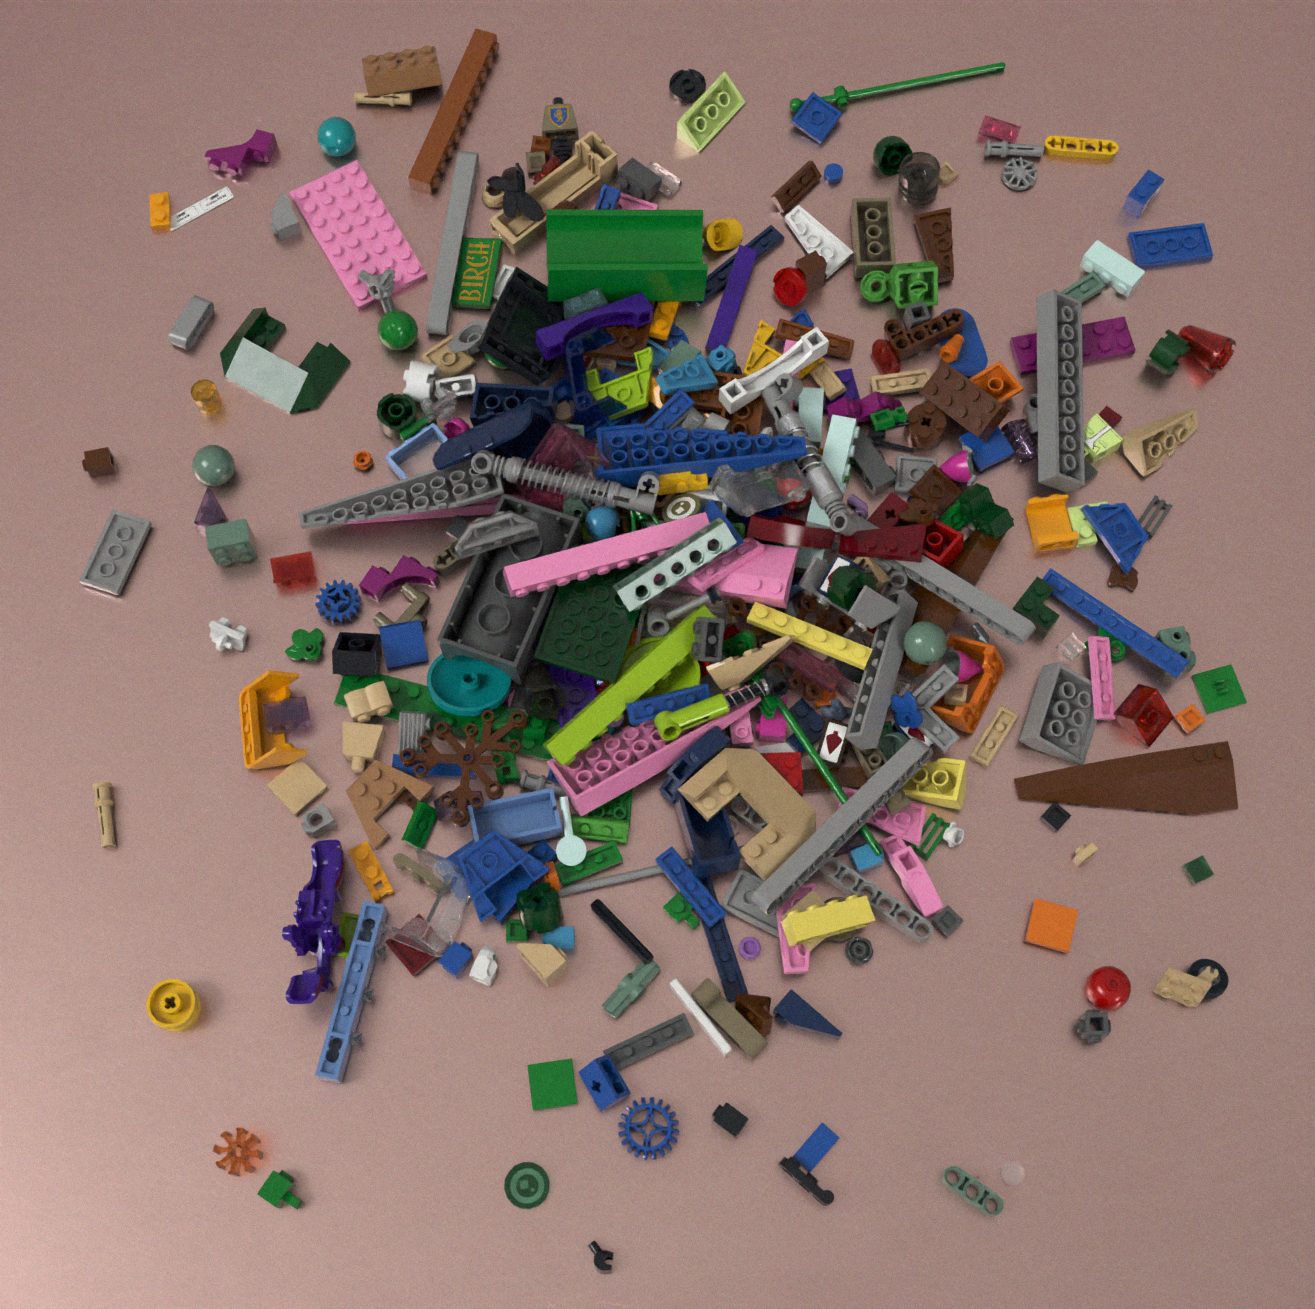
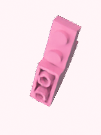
M895 835L880 841L879 845L884 855L901 878V885L922 916L926 918L942 910L943 905L938 893L912 847H907L902 838Z

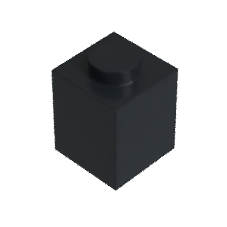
M727 1102L724 1106L719 1104L712 1114L714 1117L713 1124L734 1140L748 1122L746 1116Z

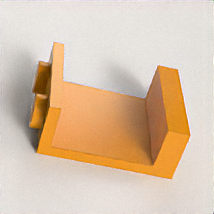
M1053 494L1045 498L1037 496L1027 501L1024 510L1035 553L1075 547L1079 536L1077 531L1072 532L1065 505L1068 500V494Z

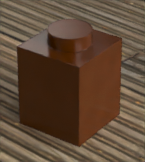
M108 447L84 452L85 459L82 460L84 471H88L91 478L116 474L114 456Z

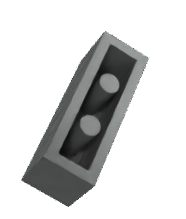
M860 431L858 438H854L855 452L854 456L849 458V461H851V466L875 497L895 484L896 472L892 466H888L885 462L882 452L877 451L873 446L870 436H866L863 431Z

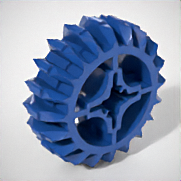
M642 1097V1105L640 1106L636 1100L633 1101L635 1109L632 1110L629 1106H626L625 1109L629 1115L621 1114L620 1116L626 1123H618V1127L625 1128V1131H620L618 1134L619 1137H627L621 1142L623 1146L628 1143L631 1144L627 1148L628 1153L632 1152L635 1148L634 1156L636 1158L639 1157L640 1152H643L644 1160L648 1159V1153H652L653 1160H656V1152L659 1151L660 1155L664 1157V1147L669 1151L672 1150V1146L668 1143L669 1141L677 1143V1139L672 1134H679V1130L673 1128V1126L679 1125V1120L671 1121L676 1116L675 1111L667 1113L671 1107L669 1104L661 1108L663 1104L662 1099L655 1105L654 1097H650V1104H646L645 1097ZM647 1110V1116L644 1121L631 1123L638 1113ZM654 1111L660 1113L665 1118L668 1127L655 1123ZM649 1117H651L652 1127L655 1126V1130H651L647 1140L646 1130H642V1128L647 1126ZM630 1130H635V1132H639L644 1136L643 1146L633 1140ZM667 1134L660 1144L650 1147L653 1136Z

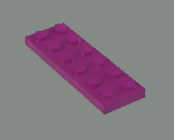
M1125 316L1082 324L1083 364L1135 353L1136 350ZM1037 333L1012 337L1010 344L1020 375L1036 373Z

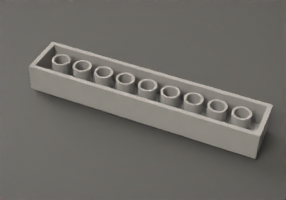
M1054 289L1036 298L1038 482L1067 493L1085 486L1082 301Z

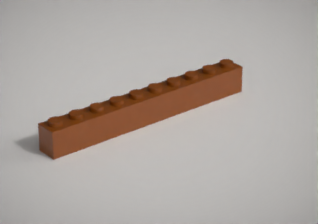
M475 29L408 176L410 189L432 194L434 188L438 187L440 174L444 173L448 157L452 156L453 145L459 140L461 127L464 128L468 112L472 111L474 98L478 97L480 85L485 82L487 69L491 68L493 56L498 53L499 43H497L496 34Z

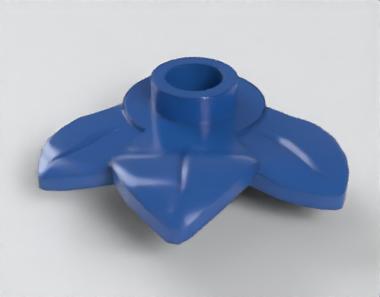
M906 691L904 698L899 695H892L891 706L896 712L894 714L895 722L903 728L908 726L912 729L919 727L923 722V714L917 708V702L912 693Z

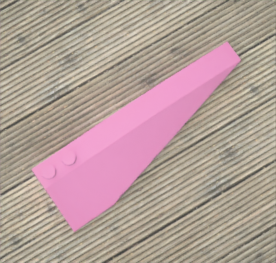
M762 544L764 545L762 553L714 584L720 591L721 599L731 601L733 598H741L745 603L754 604L758 602L766 606L787 608L798 549ZM655 575L653 581H659L662 578V575ZM688 576L680 579L676 586L663 590L695 596H702L707 593L706 590L701 592L690 584Z
M756 696L757 699L751 698L747 700V703L745 701L738 704V707L736 705L731 706L729 713L682 731L676 739L671 741L663 740L654 724V720L642 722L637 727L628 726L622 728V732L610 735V733L601 735L602 739L593 741L586 750L578 751L575 754L576 759L569 765H559L554 758L547 761L573 807L580 816H583L674 764L707 732L716 726L724 730L760 702L761 697Z

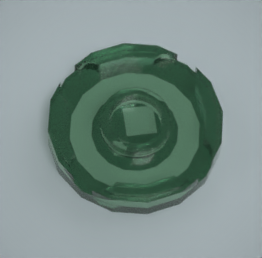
M522 1162L515 1165L509 1171L505 1178L504 1190L507 1198L514 1206L521 1209H533L540 1206L546 1200L550 1192V1180L546 1171L541 1166L533 1162Z

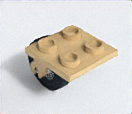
M1199 959L1190 966L1187 973L1168 967L1153 992L1164 998L1178 1001L1185 1006L1197 1008L1203 998L1212 999L1222 995L1228 986L1229 979L1227 972L1219 963L1210 959Z

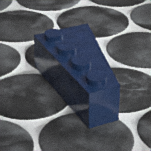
M476 383L469 419L473 427L531 399L542 403L550 415L555 417L559 398L554 387Z

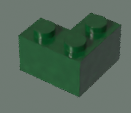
M975 483L958 496L961 503L960 508L965 513L968 520L967 524L971 530H976L985 536L997 539L1014 526L1008 509L995 504L988 487Z
M1037 576L1012 610L1029 619L1036 627L1033 633L1045 639L1055 626L1060 615L1045 605L1054 587Z

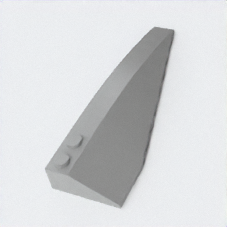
M484 457L478 458V462L481 466L488 465V462ZM469 459L443 470L434 469L299 512L300 526L302 529L466 506L503 494L502 475L499 477L498 473L495 476L493 472L491 474L475 472L471 466L472 459Z

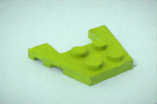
M651 347L634 353L638 367L637 371L607 383L601 384L596 368L579 374L611 421L648 407L654 355Z

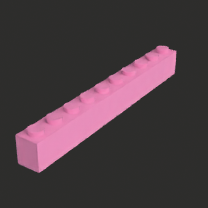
M706 512L556 552L505 566L503 576L510 597H524L531 591L537 590V592H542L549 589V586L556 584L564 586L571 580L578 579V581H581L596 573L603 575L610 572L611 569H625L630 564L636 562L638 564L646 563L651 558L660 556L708 525L709 520Z

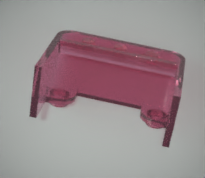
M554 423L527 461L526 466L532 460L533 467L536 462H539V469L545 464L547 471L551 465L552 472L558 467L559 474L563 468L566 474V472L568 473L572 469L578 458L585 462L608 466L609 462L593 442L564 424ZM518 478L516 487L527 502L558 511L563 502V494L560 495L561 490L559 488L554 493V487L550 486V490L547 492L548 485L544 484L543 490H541V483H537L536 488H534L535 482L531 481L528 487L529 480L524 479V483L521 485L522 479Z

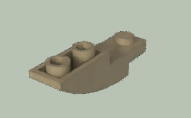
M852 744L856 756L869 780L887 760L878 746L874 749L860 750ZM900 788L885 803V806L892 816L910 808L911 803L902 788Z

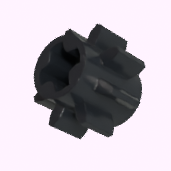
M566 135L557 136V140L553 141L554 155H559V160L568 159V154H573L572 140H566Z

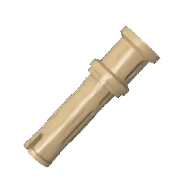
M98 782L92 785L96 800L94 807L98 810L102 848L116 846L111 813L114 802L111 800L110 788L112 785L110 782Z

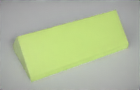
M723 72L677 121V138L697 152H700L745 103V100L726 72Z

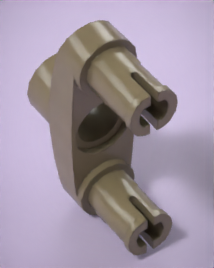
M407 582L401 588V592L412 600L413 603L395 622H392L381 612L377 613L373 618V622L379 627L421 619L422 629H424L428 620L422 615L429 605L430 597Z

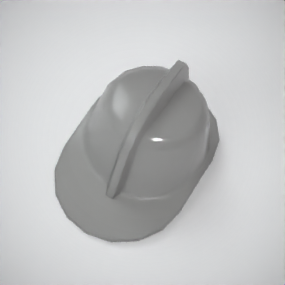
M475 320L467 324L449 342V350L452 352L466 351L469 354L480 351L477 348V344L487 325L486 322Z

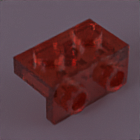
M311 551L270 559L274 577L273 584L279 583V586L290 585L291 580L299 579L300 583L311 581V577L316 575Z

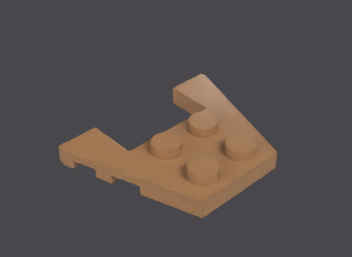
M377 760L346 790L372 846L376 850L390 837L376 820L407 788L419 801H424L435 789L431 784Z

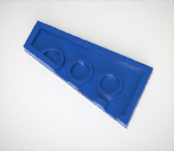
M541 840L527 851V853L544 864L551 861L554 862L557 859L556 852L545 840ZM521 864L484 891L496 907L497 911L492 915L501 925L507 920L508 914L517 908L518 892L533 888L534 881Z

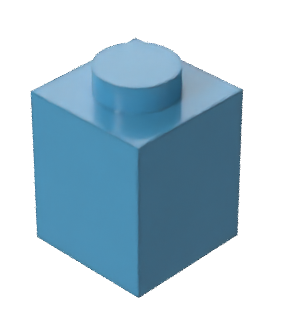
M869 844L851 850L848 857L854 870L861 875L880 867L884 854L876 856Z
M574 926L557 927L550 932L543 933V944H551L555 949L559 947L564 953H575Z

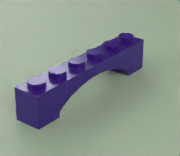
M643 292L631 295L620 301H615L609 305L537 330L536 345L545 360L548 361L564 355V349L572 341L592 330L612 325H633L637 328L653 322L654 308Z

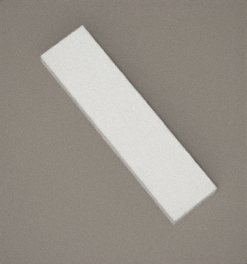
M678 979L673 980L670 983L671 990L724 1057L728 1056L732 1050L731 1046Z

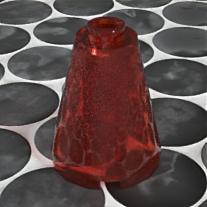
M1193 325L1184 326L1178 334L1189 342L1188 345L1191 347L1189 353L1210 374H1216L1215 370L1217 368L1220 370L1224 368L1234 353V350L1231 349L1232 345L1236 346V342L1232 338Z

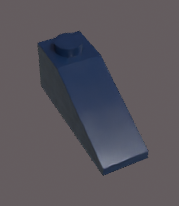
M792 989L773 1010L774 1019L782 1026L786 1024L789 1028L839 1040L843 1034Z

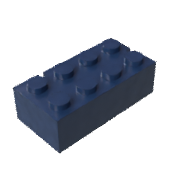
M676 790L675 807L696 878L738 870L741 855L737 842L734 840L735 836L726 807H723L707 821Z

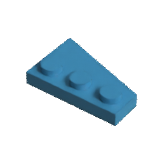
M702 353L691 361H685L679 367H673L659 374L656 378V382L664 395L675 394L680 389L684 392L716 388L718 384Z

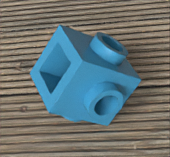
M723 345L712 350L709 356L705 358L711 371L731 374L738 366L735 359L736 354L730 348L726 349Z

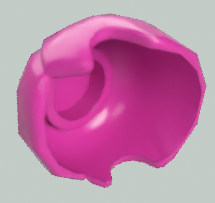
M453 417L444 424V427H446L444 435L449 439L469 430L470 427L463 419Z

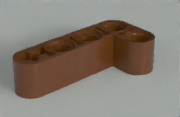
M953 309L906 332L898 320L890 319L884 324L885 340L894 356L903 360L951 338L955 334L961 333L964 329V314L958 309ZM935 329H941V331H939V332H935V331H933V330H935ZM891 330L897 331L895 333H890ZM918 337L924 338L922 340H916V338ZM901 345H902V346H906V347L903 348V349H899V348H898V347L901 346Z

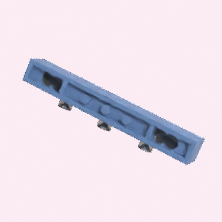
M363 900L315 1074L319 1079L341 1084L352 1045L360 1046L362 1033L356 1032L363 1002H372L374 996V989L368 988L375 958L383 959L386 951V946L379 945L388 914V909L383 904Z

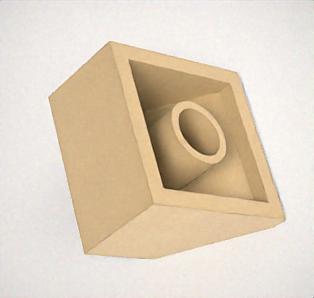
M519 943L516 946L522 959L548 987L568 970L567 956L559 947L555 949L551 944Z

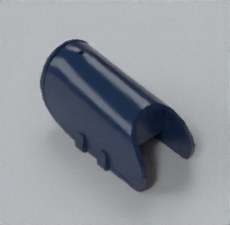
M531 399L449 438L435 452L432 459L433 464L437 470H443L462 461L472 459L478 451L488 450L494 451L496 457L500 455L501 459L503 456L506 457V460L513 456L520 457L522 460L526 459V466L532 460L534 467L536 462L540 464L551 453L553 439L556 435L555 422L542 403Z

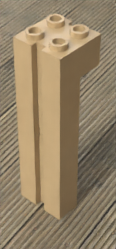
M591 130L575 142L576 154L526 191L543 209L544 217L540 221H532L526 218L518 209L512 218L506 217L502 209L488 220L490 231L498 239H502L505 246L514 255L546 232L547 209H553L558 203L566 200L573 201L579 207L600 191L603 184L608 185L617 178V151L613 147L605 146V141L601 135H597Z

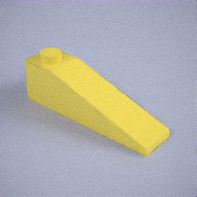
M941 758L937 759L938 761L927 762L901 787L908 799L962 810L966 794V761Z

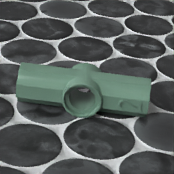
M653 960L647 965L641 962L632 973H628L619 982L617 989L602 1004V1007L616 1019L631 1002H635L643 994L646 986L660 972L661 968Z

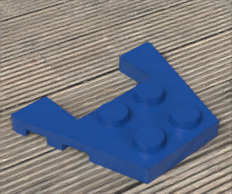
M495 830L490 831L458 856L478 918L481 922L497 911L484 891L516 866L521 864L534 882L550 870L547 865Z

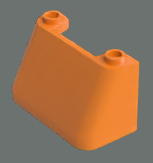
M951 634L947 641V647L953 645L954 650L967 654L973 661L982 665L984 672L973 675L968 680L958 683L968 685L966 703L964 702L962 706L944 704V695L930 709L944 723L971 734L976 729L1003 675L1004 662L996 646Z

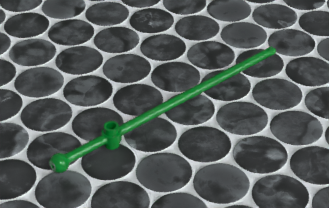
M1000 62L849 92L845 90L844 86H837L834 88L833 95L821 98L828 103L835 102L839 108H845L849 105V99L1003 70L1006 65ZM792 99L790 101L791 111L797 113L806 100Z
M761 669L755 675L759 674L763 679L764 671ZM774 697L778 703L777 708L843 805L848 800V797L782 698ZM864 824L859 831L875 855H883L882 848L866 824Z

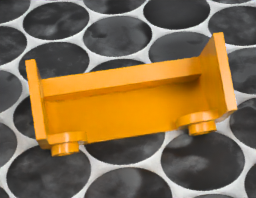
M268 670L241 690L239 709L244 764L247 769H263L289 765L307 754L306 749H295L292 743H285L282 706L291 698L289 684L299 678L298 673Z

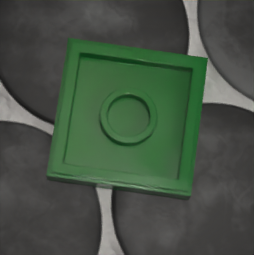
M572 1058L527 1065L533 1111L578 1105Z

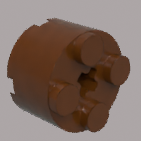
M931 402L913 407L907 415L908 420L906 422H910V425L904 426L906 442L916 449L931 450L937 447L943 438L947 425L944 413Z

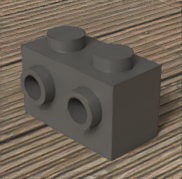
M633 157L619 168L616 178L618 185L636 198L649 201L659 192L662 182L660 176Z
M696 617V621L693 623L695 640L691 645V655H693L694 660L721 662L725 619Z

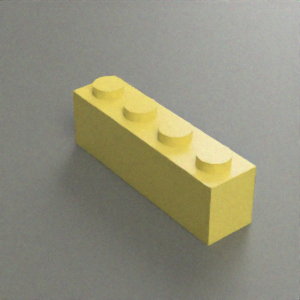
M856 894L845 898L843 902H839L837 899L826 903V906L823 907L813 905L804 912H800V910L787 913V917L781 921L789 947L867 927L875 921V917L867 895L858 897Z

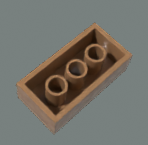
M424 46L414 50L405 49L402 52H387L384 55H369L366 58H362L368 97L442 85L435 46Z

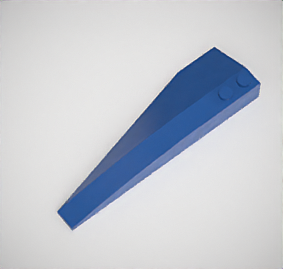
M645 424L597 428L600 479L603 478L606 483L608 480H610V483L615 481L626 488L637 487L641 475L646 471H654L658 475L691 471V474L696 475L707 473V478L764 467L807 455L805 437L777 435V437H769L767 434L761 433L758 436L747 435V432L728 434V431L699 428L689 431L683 429V427L664 429L661 425H654V428L645 427Z

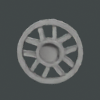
M1022 157L1012 158L1003 166L1002 179L1012 189L1026 190L1035 184L1037 168L1033 165V162L1022 159Z

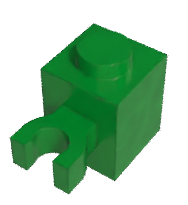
M273 1170L257 1193V1195L279 1209L284 1202H287L296 1209L303 1202L291 1194L296 1184L291 1182L293 1177L283 1170L280 1173Z

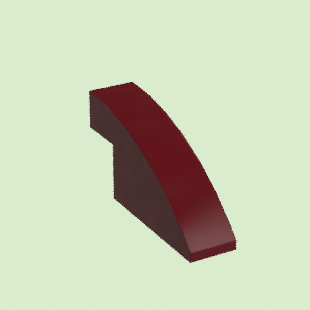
M753 513L750 517L746 536L787 545L832 549L836 532L828 526L776 514L774 518Z

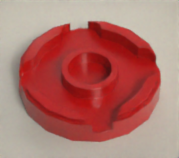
M785 267L775 274L773 282H775V287H773L774 294L783 305L792 307L799 305L805 300L808 290L807 282L798 269Z

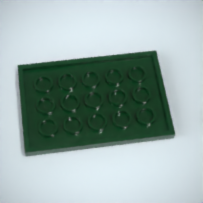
M574 544L573 548L579 547L580 545ZM633 563L625 569H611L610 572L603 575L596 573L590 575L585 580L578 581V579H575L564 586H559L535 651L534 660L606 683L615 684L641 608L629 612L613 588V585L644 565ZM644 585L638 586L635 592L641 593L644 590Z

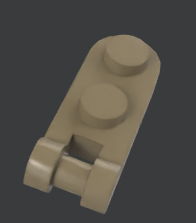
M402 853L394 855L393 862L398 870L409 871L411 878L419 883L421 881L427 883V888L437 895L439 892L444 894L448 885L443 880Z

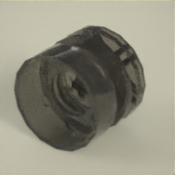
M914 152L902 160L898 189L901 197L908 203L916 205L925 204L936 197L940 178V163L936 157L925 152Z

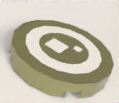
M692 493L679 494L671 498L664 505L662 517L665 523L700 514L703 505L698 496Z

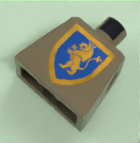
M560 97L554 98L552 100L553 105H546L544 109L543 137L552 138L551 142L556 141L557 136L566 135V140H579L578 125L572 105L564 104L563 99Z

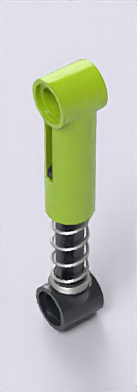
M773 667L764 673L763 679H760L759 683L754 682L750 687L745 685L744 689L740 691L736 689L735 693H726V696L719 693L674 712L662 711L655 716L654 724L661 738L665 741H671L676 739L682 731L729 713L731 706L736 705L738 707L739 703L744 701L747 703V700L751 698L757 699L756 696L761 694L764 696L770 694L774 697H781L789 692L790 683L781 668Z

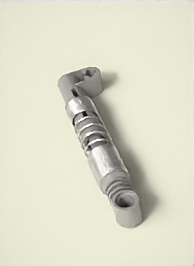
M781 374L764 388L761 396L775 419V427L779 435L805 437L807 455L795 458L797 460L796 466L803 467L801 474L806 475L805 482L818 506L826 511L830 519V528L837 533L851 536L858 528L857 519L851 516L842 500V492L830 473L829 468L822 462V456L817 454L818 449L816 446H813V440L809 438V432L806 430L801 418L789 405L802 393L803 383L800 379L790 374ZM818 456L820 457V460H821V461H819V462H817V460H816Z

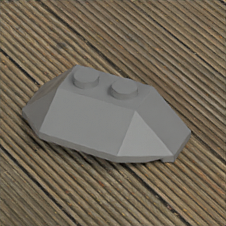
M500 511L494 516L477 518L474 522L469 523L455 546V550L460 560L539 536L540 534L536 522L512 511Z

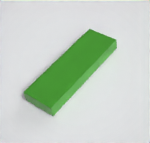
M571 814L574 836L611 842L615 840V842L627 843L629 820Z

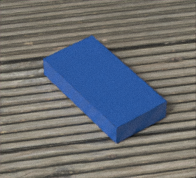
M822 1122L794 1154L793 1158L810 1173L837 1142L839 1137Z

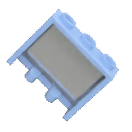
M432 423L429 426L423 427L420 433L414 437L406 439L404 444L397 449H392L385 457L387 465L400 480L436 469L432 460L440 445L448 439Z

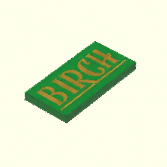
M464 237L452 300L453 308L491 309L503 244L502 239Z

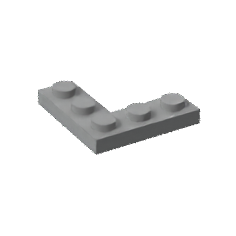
M945 665L940 667L912 694L916 699L917 708L923 714V722L917 728L944 754L960 739L930 709L959 681V678Z

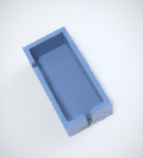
M553 787L484 802L483 807L479 810H475L471 805H468L475 843L492 830H495L516 845L562 836V825Z

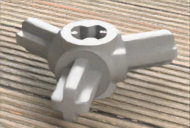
M387 268L383 274L374 276L365 270H361L358 279L368 285V290L372 297L380 299L385 314L396 310L391 298L392 291L394 290L393 279L395 278V270Z

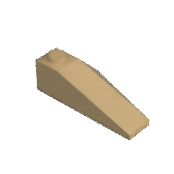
M1192 408L1151 422L1121 435L1124 439L1122 442L1124 455L1142 476H1146L1159 469L1163 465L1162 461L1175 452L1174 449L1180 442L1184 443L1198 428L1196 409Z
M787 635L762 645L760 649L747 650L741 657H729L721 660V662H716L707 666V671L721 690L729 689V692L740 689V684L751 679L753 675L796 639L795 635Z

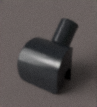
M594 1240L588 1245V1248L594 1254L595 1270L600 1274H611L612 1265L606 1264L605 1261L613 1260V1252L602 1250Z

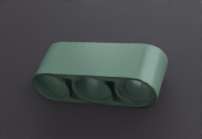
M951 1166L942 1172V1184L987 1217H993L1002 1212L1004 1203L1001 1197L957 1166ZM948 1172H955L957 1174L958 1182L956 1184L948 1181ZM969 1185L977 1189L976 1198H972L967 1194V1187ZM988 1199L996 1202L997 1209L995 1212L987 1209L986 1202Z

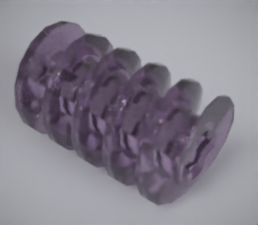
M1025 419L1010 421L1001 428L1009 444L1012 445V449L1016 452V456L1020 458L1021 464L1032 461L1038 455V445L1034 446L1037 443V439L1030 440L1033 433H1026L1030 428L1028 425L1022 427L1026 422Z

